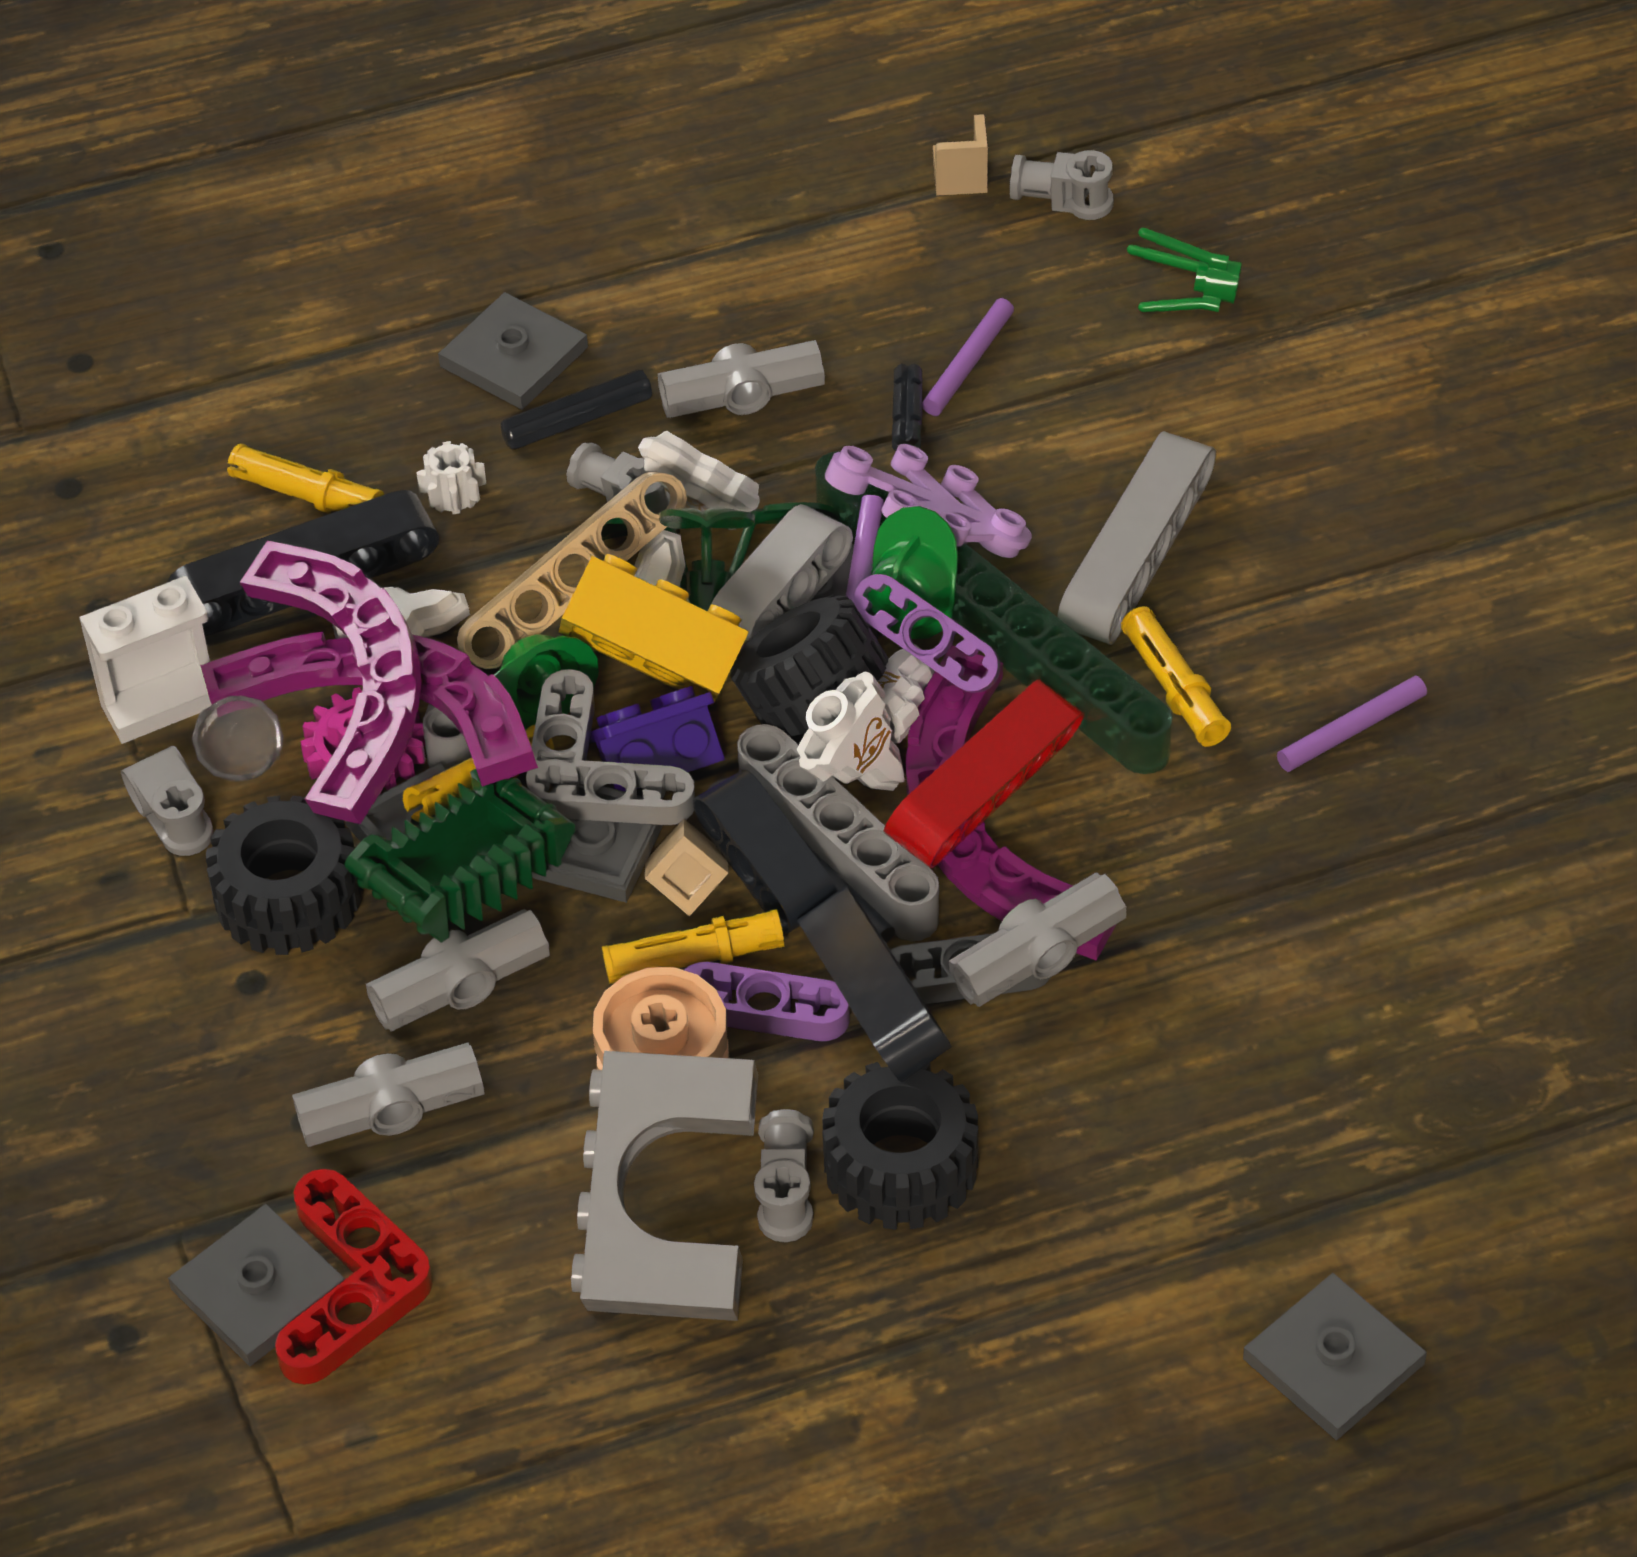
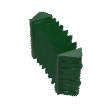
M476 769L470 772L472 790L458 783L459 798L447 794L448 809L435 802V818L420 812L419 827L405 819V834L392 826L391 841L378 835L371 834L367 836L347 857L345 861L346 870L358 878L357 884L361 888L372 890V896L375 899L381 900L384 898L387 901L388 909L390 911H398L404 922L416 923V929L420 934L425 935L429 933L442 943L449 938V921L465 930L464 912L482 921V903L501 911L502 894L517 900V883L533 889L532 872L546 877L545 862L555 867L562 865L561 859L575 832V824L559 813L555 805L547 804L525 788L518 778L503 779L482 787Z

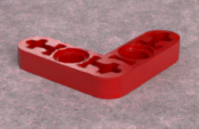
M330 1169L313 1170L303 1175L294 1189L295 1205L298 1218L303 1226L345 1264L353 1274L293 1319L278 1333L275 1347L280 1370L290 1381L304 1385L316 1383L330 1375L423 1302L430 1294L433 1285L429 1258L425 1252L343 1175ZM318 1195L325 1200L334 1197L335 1207L340 1215L339 1218L335 1221L334 1211L321 1201L313 1205L312 1199ZM358 1228H373L380 1234L379 1239L367 1248H354L346 1243L349 1234ZM389 1255L391 1256L392 1264L401 1273L406 1275L413 1271L414 1279L407 1281L405 1278L398 1277L393 1280L390 1265L386 1261ZM350 1303H364L372 1309L370 1316L359 1324H345L337 1318L339 1311ZM327 1325L329 1331L323 1335L322 1326ZM299 1346L307 1350L316 1347L317 1354L311 1358L304 1353L295 1356L294 1349Z

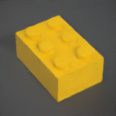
M606 554L602 561L591 556L561 618L559 633L568 637H577L590 645L592 649L677 690L693 686L696 696L711 692L715 702L749 631L739 627L742 619L736 614L713 604L706 611L687 602L690 594L668 581L658 579L656 586L635 577L638 569L621 558Z

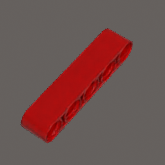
M1040 679L1034 681L906 796L887 821L883 830L884 834L930 869L934 868L1069 742L1081 725L1085 713Z

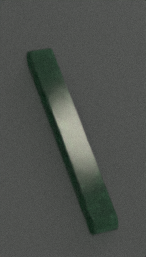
M841 451L830 452L823 455L815 466L816 503L829 505L839 512L842 523L849 526L852 530V543L854 544L862 497L864 495H876L885 502L889 492L871 484L868 485L865 493L861 495L847 494L833 487L825 479V472L834 453ZM883 513L881 515L880 526L886 520V517L883 515ZM966 543L962 546H957L958 566L952 620L989 645L997 653L1000 662L1003 663V667L1028 687L1034 681L1040 679L1083 711L1085 717L1078 729L1125 768L1140 774H1151L1162 770L1168 764L1171 753L1173 718L1171 710L1166 704Z

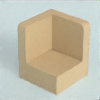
M984 114L974 115V141L942 142L933 145L936 196L987 193L988 146Z
M685 819L674 828L648 857L645 863V879L688 916L698 908L728 874V862L716 845Z

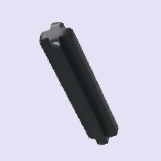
M637 369L504 419L500 423L502 437L509 449H519L649 400L652 396L651 383L644 371Z

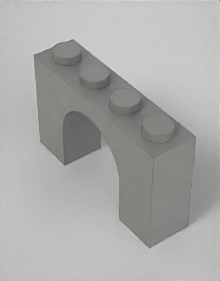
M604 1051L602 1070L593 1069L590 1079V1106L599 1107L596 1131L587 1130L584 1141V1168H593L591 1191L581 1192L578 1203V1229L587 1230L585 1254L574 1255L571 1276L572 1292H581L580 1299L587 1311L738 1321L743 1257L739 1247L733 1245L673 1242L651 1236L640 1229L627 1215L624 1205V1185L630 1166L639 1153L649 1144L666 1135L678 1132H702L753 1136L759 1076L754 1060Z

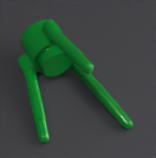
M1144 227L1138 231L1141 238L1196 260L1137 245H1129L1127 247V252L1130 255L1195 272L1194 291L1203 293V297L1141 302L1138 305L1139 311L1165 312L1204 309L1219 312L1221 301L1234 304L1242 262L1229 260L1227 255L1211 253Z

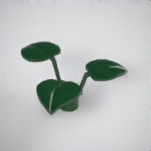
M787 502L765 505L762 509L750 512L729 508H709L704 511L696 508H673L661 511L659 521L662 525L666 526L664 530L679 534L680 529L701 528V560L692 561V571L688 570L685 561L680 588L690 594L688 600L691 604L708 611L717 593L743 564L757 524H778L792 508L800 504L806 505L842 523L839 512L833 507L822 503ZM612 518L607 521L601 532L602 541L628 535L627 527L620 518ZM711 528H743L729 572L725 571L724 561L712 560Z

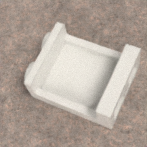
M187 576L79 617L100 704L121 744L213 708L200 666L210 662L202 626L203 623L207 622L208 616L203 603Z

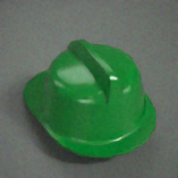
M921 506L903 507L889 515L878 529L873 550L872 575L883 574L892 577L952 619L955 606L958 550L955 535L949 523L936 511ZM887 586L882 592L872 589L868 593V599L872 603L871 609L873 613L876 614L878 611L883 610L896 618L898 622L890 630L898 634L903 619L917 607V604L909 601L905 612L889 599L892 592L890 587ZM922 618L913 625L911 639L930 638L943 631L942 626L935 618Z
M534 634L520 639L510 647L503 657L500 670L494 676L510 694L525 730L536 724L542 686L551 674L568 669L581 671L590 678L594 689L599 674L598 658L590 645L577 637L559 636L554 638L549 635ZM566 694L565 700L561 702L562 714L570 713L571 700L574 694Z

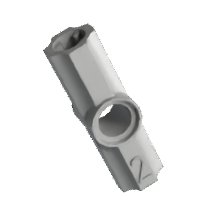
M816 340L756 352L752 346L744 343L732 344L718 351L712 362L658 373V387L667 418L726 406L734 414L747 415L763 408L771 396L825 385L824 368Z
M1096 872L1044 904L1037 899L1020 903L1005 916L1000 924L999 931L949 960V972L954 978L959 992L970 1005L974 1003L980 1007L1031 975L1041 980L1059 973L1072 961L1077 952V947L1126 918V905L1118 892V888L1106 874L1099 875Z
M525 909L468 936L461 930H450L449 938L442 943L433 938L424 948L420 959L367 983L368 998L372 1003L377 1018L385 1030L389 1029L390 1031L398 1029L448 1004L457 1010L468 1009L484 1001L491 994L496 981L550 956L549 943L535 915L531 910L526 911Z
M464 1043L407 1061L397 1054L377 1055L359 1065L354 1077L293 1094L292 1097L305 1143L308 1147L367 1129H372L373 1132L379 1135L390 1136L400 1134L418 1124L424 1112L484 1095L485 1093L472 1046L469 1043Z

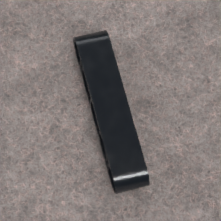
M399 490L188 563L173 572L167 583L184 576L188 577L207 611L208 620L202 626L204 635L209 636L292 607L290 605L248 597L240 584L241 579L267 540L334 555L354 564L362 570L365 577L371 579L428 557L439 544V535L417 494L408 490Z
M847 886L841 888L797 920L871 1042L901 1083L952 1047L881 934Z

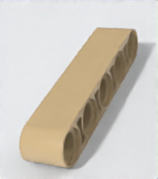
M661 472L644 473L633 480L471 616L459 630L457 637L458 649L467 654L471 663L477 667L493 669L501 666L504 655L514 643L524 637L541 634L564 614L579 582L574 585H565L561 581L558 567L562 559L570 554H577L582 558L585 569L591 556L603 561L606 554H610L627 561L666 528L659 521L660 513H652L645 504L644 496L648 487L655 482H662L667 486L670 492V501L665 510L685 508L687 502L686 490L681 481L673 475ZM612 518H620L625 523L628 532L626 541L617 549H609L605 546L601 536L603 526ZM534 590L542 599L541 612L531 621H522L515 612L516 599L523 592ZM483 627H493L499 635L498 649L488 657H478L472 649L471 641L473 635Z

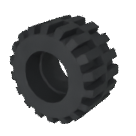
M834 595L795 607L765 626L738 654L730 670L732 672L730 677L761 724L776 726L792 737L806 733L809 729L806 722V712L811 702L817 696L826 691L836 690L844 679L856 677L863 672L872 674L878 682L886 670L885 666L888 663V656L853 601L847 596Z
M280 796L267 797L268 803L257 805L253 801L243 806L244 813L241 815L231 813L223 820L225 829H216L210 838L212 847L207 849L206 863L215 909L224 930H230L232 939L242 945L250 941L251 949L264 953L267 948H274L276 955H289V949L299 947L301 953L313 950L314 942L321 940L326 944L336 938L335 929H346L352 921L351 911H358L361 901L359 891H362V889L357 884L358 878L345 868L347 857L355 849L350 829L345 828L344 820L313 813L309 805L306 804L305 797L292 796L290 801H281ZM285 870L303 871L287 879H265L272 874Z
M878 1062L866 1065V1074L860 1076L853 1072L844 1078V1089L835 1088L829 1096V1108H824L822 1118L824 1173L827 1174V1185L831 1194H838L839 1205L847 1212L857 1208L859 1220L871 1224L875 1218L883 1220V1228L897 1230V1223L909 1222L910 1229L924 1227L923 1219L931 1217L937 1223L948 1217V1205L958 1209L966 1201V1190H973L976 1182V1169L978 1168V1113L975 1104H970V1093L963 1084L953 1086V1075L944 1069L936 1074L931 1072L930 1063L902 1083L889 1067L881 1068ZM895 1135L913 1136L928 1143L918 1150L907 1153L888 1152L873 1145L881 1139Z

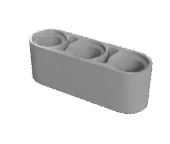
M800 504L795 506L720 589L712 604L722 607L742 619L739 627L749 631L743 643L746 645L773 620L793 608L811 601L847 558L852 547V530L849 526L806 505Z

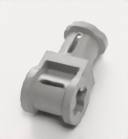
M1095 150L1082 151L1076 154L1057 152L1054 163L1027 160L1026 156L1015 155L1011 169L1010 198L1021 200L1023 196L1051 199L1052 211L1070 212L1078 218L1085 220L1102 218L1110 213L1113 208V193L1108 188V181L1113 175L1112 161L1104 153ZM1091 165H1094L1095 172L1091 177ZM1089 193L1090 204L1086 205L1085 199Z
M591 442L583 443L576 449L570 459L566 474L567 482L570 486L576 489L589 488L606 496L608 502L633 480L647 472L644 470V458H637L622 452L617 459L603 454L600 446ZM655 482L646 490L644 496L645 504L652 513H660L669 505L670 494L665 491L664 486Z
M781 1109L774 1110L760 1119L758 1134L764 1142V1149H761V1169L756 1174L754 1189L756 1198L761 1203L757 1213L760 1230L766 1237L774 1241L790 1242L805 1236L811 1229L814 1220L812 1206L808 1201L811 1185L806 1162L807 1143L813 1138L814 1124L811 1118L801 1114L799 1111Z

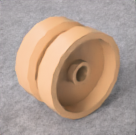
M675 967L642 969L623 976L604 991L594 1010L593 1038L597 1054V1069L602 1070L604 1051L730 1058L726 1008L717 990L697 974Z

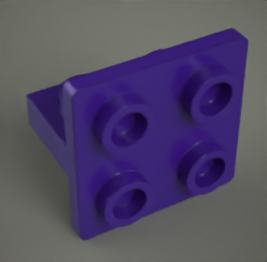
M693 686L649 700L653 711L645 714L641 713L639 704H635L597 717L599 729L591 731L589 744L596 742L602 762L673 766L690 772L725 760L707 705L715 703L712 693L708 692L696 696ZM610 784V787L613 789L627 791L621 785Z

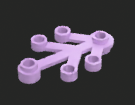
M900 444L891 461L892 468L901 475L906 476L912 483L871 467L872 457L864 450L854 446H844L841 452L834 453L825 472L827 482L847 494H864L869 484L888 491L889 494L881 509L886 518L903 507L921 506L936 511L949 523L957 540V546H962L965 542H979L985 549L998 556L1013 558L1018 555L1021 549L1028 547L1032 538L1031 532L1026 527L1025 520L1019 514L1008 509L996 510L974 490L979 478L973 471L960 465H950L940 485L924 469L928 456L922 450L912 445ZM953 496L959 498L964 504H961Z

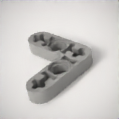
M560 670L551 674L542 686L531 747L538 768L527 771V789L547 804L555 805L557 811L567 819L654 825L679 824L683 819L687 820L694 811L693 799L695 798L694 781L685 770L663 765L586 761L595 712L593 683L586 674L577 670ZM566 694H574L570 706L571 715L562 714L561 702L565 700ZM557 735L571 736L576 740V743L571 748L563 751L552 750L546 746V742ZM551 784H561L558 785L555 793L545 792L549 790ZM579 784H584L585 796H577V794H580ZM606 784H618L627 790L622 797L615 800L601 799L595 794L601 786ZM636 788H645V790H642L643 800L637 799ZM666 791L676 792L673 794L672 800H662Z

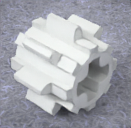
M451 441L442 442V446L436 449L432 447L423 456L425 469L416 472L419 493H428L430 507H435L439 512L442 513L446 510L452 511V514H460V510L466 507L471 509L480 500L478 486L486 484L484 463H475L473 449H468V446L463 443L455 445L451 444Z

